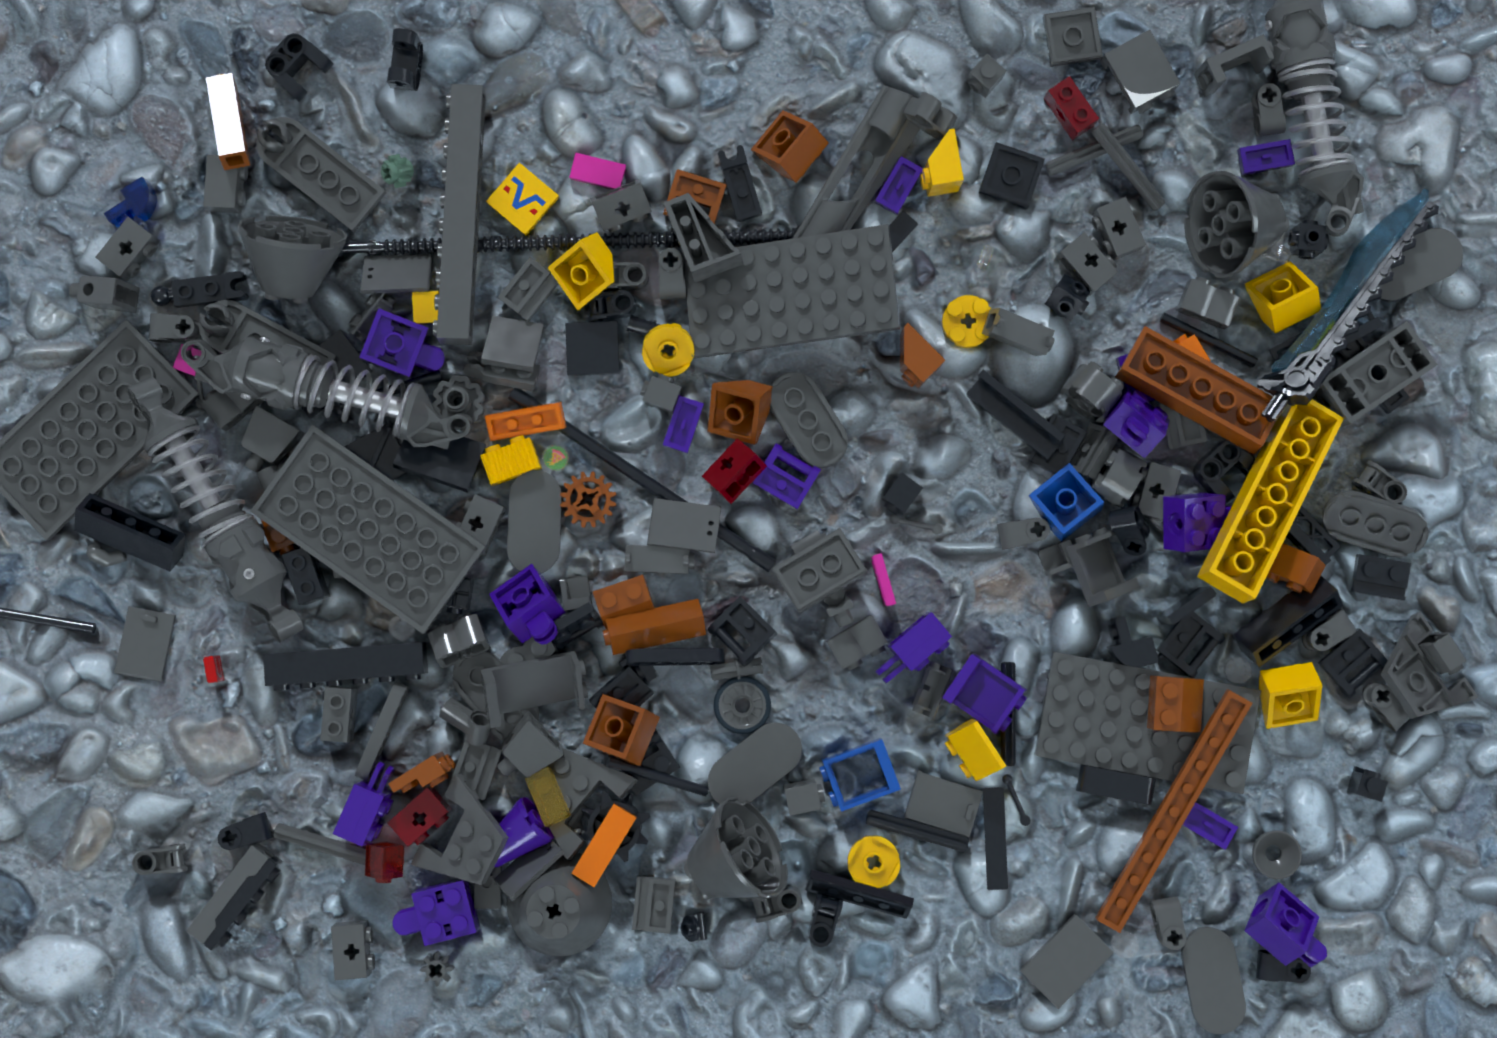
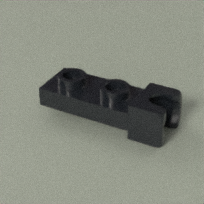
M737 146V158L734 160H729L725 152L720 150L717 153L727 184L737 223L762 216L743 146Z

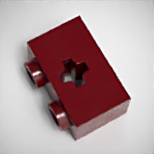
M1070 76L1049 89L1043 98L1072 141L1094 127L1099 120V117Z
M737 438L708 468L702 477L715 491L732 504L767 465L755 452Z
M429 786L387 823L407 847L413 843L418 846L430 836L427 831L433 825L439 828L450 818L447 813L452 808L434 787L431 788ZM425 813L427 816L424 821L418 823L416 820L419 817L418 814Z

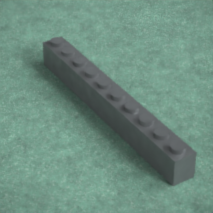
M451 84V93L446 95V107L450 109L449 118H445V133L448 134V143L443 145L444 159H447L446 168H442V183L445 184V193H441L440 206L441 209H444V218L439 219V233L443 235L442 243H438L437 256L438 259H441V269L436 270V284L440 285L439 294H435L434 307L435 310H438V320L433 321V335L437 336L440 344L472 345L486 105V93L483 85Z

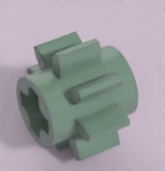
M400 154L388 156V160L383 161L381 175L388 185L394 184L395 188L406 186V182L411 181L414 169L412 163L406 157L401 158Z

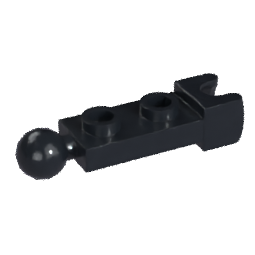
M235 271L220 275L172 280L171 290L165 286H157L151 291L150 297L157 306H165L173 300L174 307L176 308L211 304L221 300L245 301L249 299V295L241 290L236 291L235 286L239 282L246 281L247 277L244 272Z

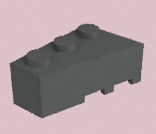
M689 193L664 202L667 215L694 283L743 264L741 252L731 244L725 234L717 228Z

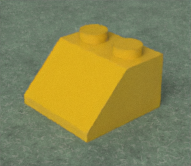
M955 128L948 130L927 160L925 168H922L920 183L922 190L927 191V197L958 192L964 181Z
M597 232L578 241L547 267L577 310L584 307L614 282L612 252Z
M1291 261L1245 283V288L1261 320L1274 333H1278L1322 311L1318 287Z
M1312 662L1260 671L1258 690H1261L1260 701L1266 729L1318 721L1322 683Z
M970 718L945 735L948 741L944 744L952 756L957 754L962 761L959 767L967 779L972 777L975 781H978L1006 767V764L977 720Z

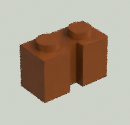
M1283 543L1266 579L1274 583H1278L1279 580L1288 582L1286 587L1298 593H1301L1302 590L1312 593L1326 565L1319 557Z

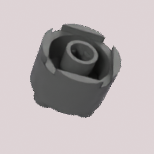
M1091 361L1088 365L1081 364L1060 390L1061 395L1067 394L1068 398L1065 401L1078 413L1088 419L1093 415L1098 417L1095 422H1103L1122 398L1121 391L1124 386L1119 380L1115 378L1110 379L1103 373L1101 366Z
M1120 447L1116 450L1112 449L1105 461L1102 472H1099L1096 479L1091 480L1090 484L1101 498L1122 508L1124 506L1123 498L1126 500L1130 499L1143 476L1139 470L1141 466L1146 468L1147 462Z

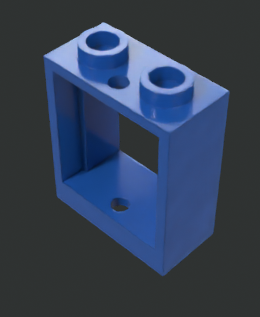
M882 738L822 759L824 766L819 767L824 782L830 781L833 791L828 793L833 807L839 806L841 812L901 790ZM874 749L887 785L844 800L831 764Z

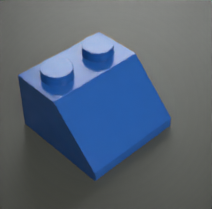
M1070 463L1029 494V498L1039 515L1048 522L1050 530L1061 542L1098 514L1104 505V501Z

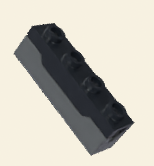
M260 843L251 845L186 932L211 951L218 946L224 947L232 937L230 931L234 925L239 926L249 913L246 910L250 904L253 903L255 905L264 895L265 891L262 889L266 883H272L281 872L279 866L283 861L277 856L275 857L272 852Z

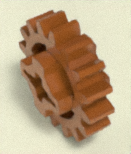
M583 471L581 472L580 479L571 476L573 481L571 485L564 483L568 491L567 493H560L561 497L566 498V501L562 502L560 507L568 508L564 513L565 517L574 516L571 523L576 524L580 520L582 528L587 526V522H590L591 526L596 528V521L599 520L605 524L604 516H613L609 509L610 507H617V503L611 501V498L617 496V493L609 491L613 484L611 482L604 484V475L596 479L594 471L591 472L590 477H587ZM591 482L599 485V487L589 489L583 483ZM574 490H576L578 493L577 500L572 504L571 497ZM585 494L595 495L592 499L594 503L592 506H589L587 503L582 505V502L585 500ZM606 495V503L603 510H601L599 507L600 499ZM586 510L591 511L594 516L583 517L578 513Z

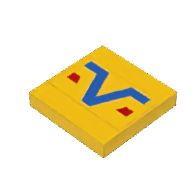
M519 162L486 200V203L527 236L560 197Z

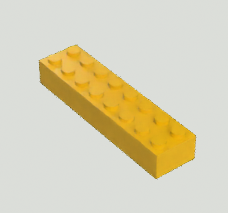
M1313 399L1307 405L1291 406L1287 404L1261 447L1197 575L1198 578L1242 604L1256 599L1344 420L1342 416Z

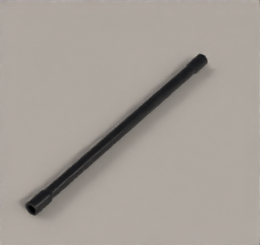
M514 388L508 397L510 401L521 408L542 405L533 396L518 388ZM566 421V428L558 430L659 499L687 502L568 421ZM719 523L717 536L719 539L748 557L751 562L766 572L771 570L777 559L759 547L753 546Z

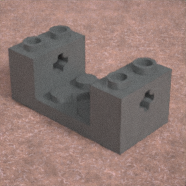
M1408 321L1393 327L1374 340L1372 345L1339 367L1332 369L1316 392L1315 396L1321 405L1344 418L1340 427L1353 423L1438 365ZM1374 366H1379L1383 370L1384 375L1381 380H1376L1372 377L1371 370Z

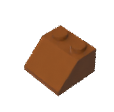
M783 110L751 148V151L781 176L797 182L806 173V170L815 159L821 155L829 142L813 123Z
M907 323L900 333V371L903 373L901 378L910 387L915 385L919 389L942 366L945 359Z
M644 575L592 591L605 629H607L606 618L655 608Z
M1150 675L1147 728L1162 731L1201 732L1204 679Z
M602 694L583 744L618 759L641 766L660 717L644 708Z

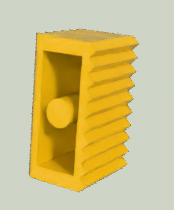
M521 435L509 440L510 445L500 447V444H496L486 448V453L480 455L492 486L515 479L528 471L543 469L533 440L530 437L525 439V436Z

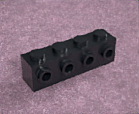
M91 493L75 509L74 531L169 572H171L183 556L186 534Z
M1320 576L1312 593L1302 590L1301 593L1292 591L1284 595L1277 603L1261 612L1258 617L1247 625L1242 626L1233 635L1239 649L1254 664L1261 667L1342 607L1343 603L1338 590Z

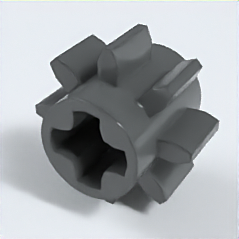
M437 951L433 959L430 956L424 958V961L428 964L420 969L427 976L424 982L429 980L435 981V986L437 987L442 978L447 982L451 979L447 972L454 970L455 966L449 965L450 955L444 958ZM440 964L442 966L441 970L435 973L433 971L434 967Z

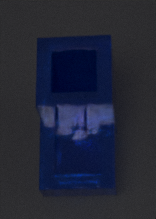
M142 176L121 189L120 191L125 200L104 213L107 220L116 227L121 226L127 217L134 220V216H137L145 222L152 216L156 208L157 195L155 189Z

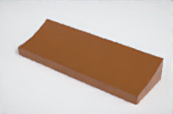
M1146 326L1141 330L1115 378L1252 454H1255L1263 446L1275 423L1274 421L1272 423L1268 422L1261 415L1273 396Z

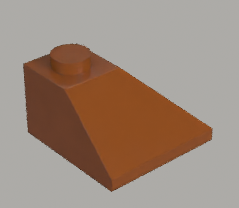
M750 380L713 383L707 432L735 440L738 438L740 441L756 445L770 411L773 386Z

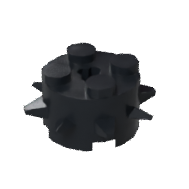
M604 791L601 796V804L595 810L583 808L582 813L589 819L587 825L588 830L580 835V837L591 841L613 804H617L637 817L614 854H618L624 862H627L629 850L635 843L644 845L648 843V840L641 834L642 823L650 818V814L638 812L637 808L632 805V793H629L622 800L619 798L612 799Z

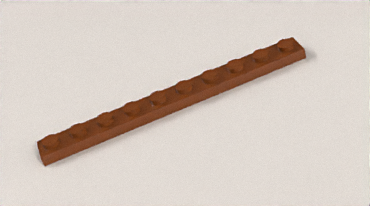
M1229 689L1225 691L1096 915L1097 921L1119 933L1122 931L1253 704L1252 702Z

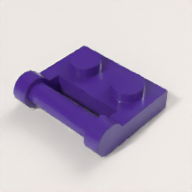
M776 443L764 462L767 467L757 476L753 484L798 510L821 469L815 465L811 467L782 450L783 447ZM776 458L808 476L806 481L802 482L773 465Z

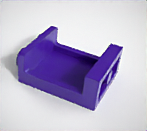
M971 654L942 698L950 704H955L991 729V732L997 734L999 730L1005 732L1013 720L1009 717L1014 708L1019 711L1028 697L1024 695L1027 691L1026 688L978 655Z

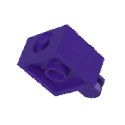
M379 308L359 357L360 360L409 379L415 366L431 372L438 371L443 366L445 359L444 352L440 348L424 342L429 330L428 327Z
M1128 388L1108 414L1103 425L1145 458L1166 436L1170 420L1164 410L1150 405L1143 393Z
M1202 492L1163 496V549L1180 552L1211 549L1231 509V506H1225V495Z
M530 564L489 594L506 626L521 643L533 637L537 643L543 645L551 642L556 637L558 631L553 621L566 612L546 579L533 564Z
M926 612L887 645L894 655L875 672L881 675L898 660L901 662L882 679L886 684L905 668L909 671H920L930 662L928 657L932 653L940 654L950 645L948 640L952 636L932 612Z
M383 762L377 764L370 781L363 780L353 785L334 829V835L361 847L369 842H373L374 838L378 839L384 826L380 822L385 814H389L394 800L391 799L393 792L387 789L388 783H390L395 771L394 767L389 766L379 786L378 782L385 768V763Z
M461 879L415 890L411 894L414 906L398 911L393 918V928L399 935L405 936L421 932L424 946L476 933L481 928L477 911L474 909V899L468 881Z
M1279 882L1258 896L1244 930L1248 935L1285 966L1300 958L1309 967H1313L1327 957L1326 947L1313 936L1320 918L1315 912Z

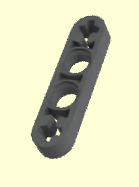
M396 681L391 688L357 767L356 777L367 782L371 778L406 698L409 686Z

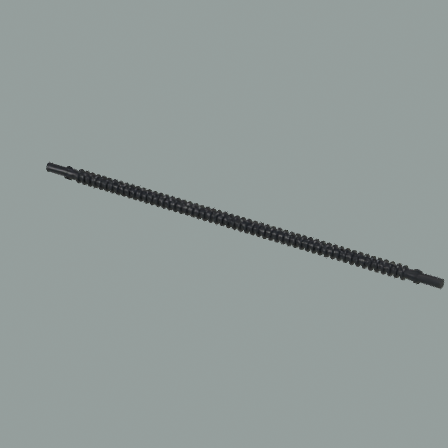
M770 228L768 232L765 229H762L761 232H758L757 229H754V232H750L749 229L746 232H743L742 229L739 232H735L733 229L731 233L724 230L726 238L733 246L737 242L740 245H743V242H747V245H750L751 242L758 244V242L765 243L792 239L797 232L795 228H792V231H788L787 228L784 231H780L779 228H777V231H773ZM665 231L662 235L660 232H656V235H652V232H649V235H645L644 232L641 235H637V232H634V235H630L627 232L625 236L622 233H619L618 236H615L614 233H611V236H607V233L600 236L607 247L611 246L612 249L615 246H619L622 249L624 245L629 249L631 245H634V248H637L638 245H641L642 248H645V245H649L650 248L653 245H657L659 248L662 244L664 247H667L668 244H671L672 247H675V244H679L674 231L671 234H667ZM553 234L550 238H547V235H544L543 238H540L539 235H536V238H532L531 235L528 238H524L522 235L519 239L516 235L513 236V239H510L509 236H506L505 239H502L501 236L498 239H494V236L487 239L484 236L482 240L478 237L477 253L481 249L485 253L488 249H491L492 252L495 249H498L499 252H502V249H506L507 252L510 249H514L516 252L518 248L522 251H525V248H528L529 251H532L533 248H536L537 251L540 248H544L545 251H547V248H551L554 251L556 247L559 250L566 247L569 250L570 247L585 238V235L581 234V237H577V234H574L573 237H570L569 234H566V237H562L559 234L557 238ZM439 237L437 241H434V238H431L430 241H427L426 238H423L422 241H419L416 238L415 241H412L409 238L407 242L404 239H400V242H397L396 239L389 242L386 239L385 242L369 240V242L346 243L343 247V252L369 253L370 255H376L381 252H385L386 255L393 252L396 255L397 252H400L404 255L407 251L411 255L413 251L416 254H419L420 251H423L424 254H427V251H431L434 254L437 251L438 243H442V239Z

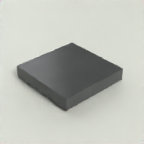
M1095 7L1043 15L1050 67L1102 59L1103 54Z
M492 315L481 363L533 372L544 331V324Z

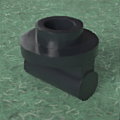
M704 912L686 915L680 927L682 935L689 942L707 939Z

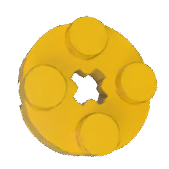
M973 295L960 296L951 301L942 315L941 325L945 336L955 345L962 348H973L982 344L989 338L982 334L989 310L991 309L988 302ZM965 315H970L975 320V323L971 324L969 329L966 328V324H961V320L965 319Z
M677 323L661 324L651 329L644 337L642 356L646 366L651 371H656L668 377L677 376L685 372L690 366L695 352L691 335ZM664 345L675 347L673 355L669 356L667 353L661 352L664 349Z
M866 835L856 841L849 850L847 857L848 870L855 882L882 888L888 886L896 879L900 870V859L895 846L888 839L877 835ZM874 855L879 856L878 861L881 863L879 868L874 866L873 869H869V863L866 861L867 858H873Z

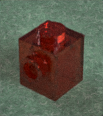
M388 841L366 844L365 876L375 878L377 883H391L393 878L403 877L404 845Z

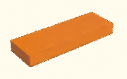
M562 402L485 415L490 441L559 430L567 427Z
M614 803L571 874L595 887L637 817Z

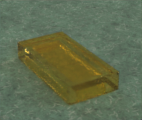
M546 767L525 778L545 827H550L571 816L550 767Z

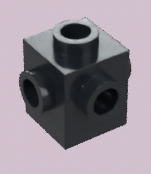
M1303 220L1302 223L1292 228L1288 236L1289 255H1296L1300 259L1309 260L1323 253L1329 243L1326 226L1318 225V221Z
M1064 274L1051 292L1045 305L1054 310L1058 316L1064 317L1071 322L1076 314L1081 316L1089 305L1086 299L1091 291L1081 282L1075 281Z

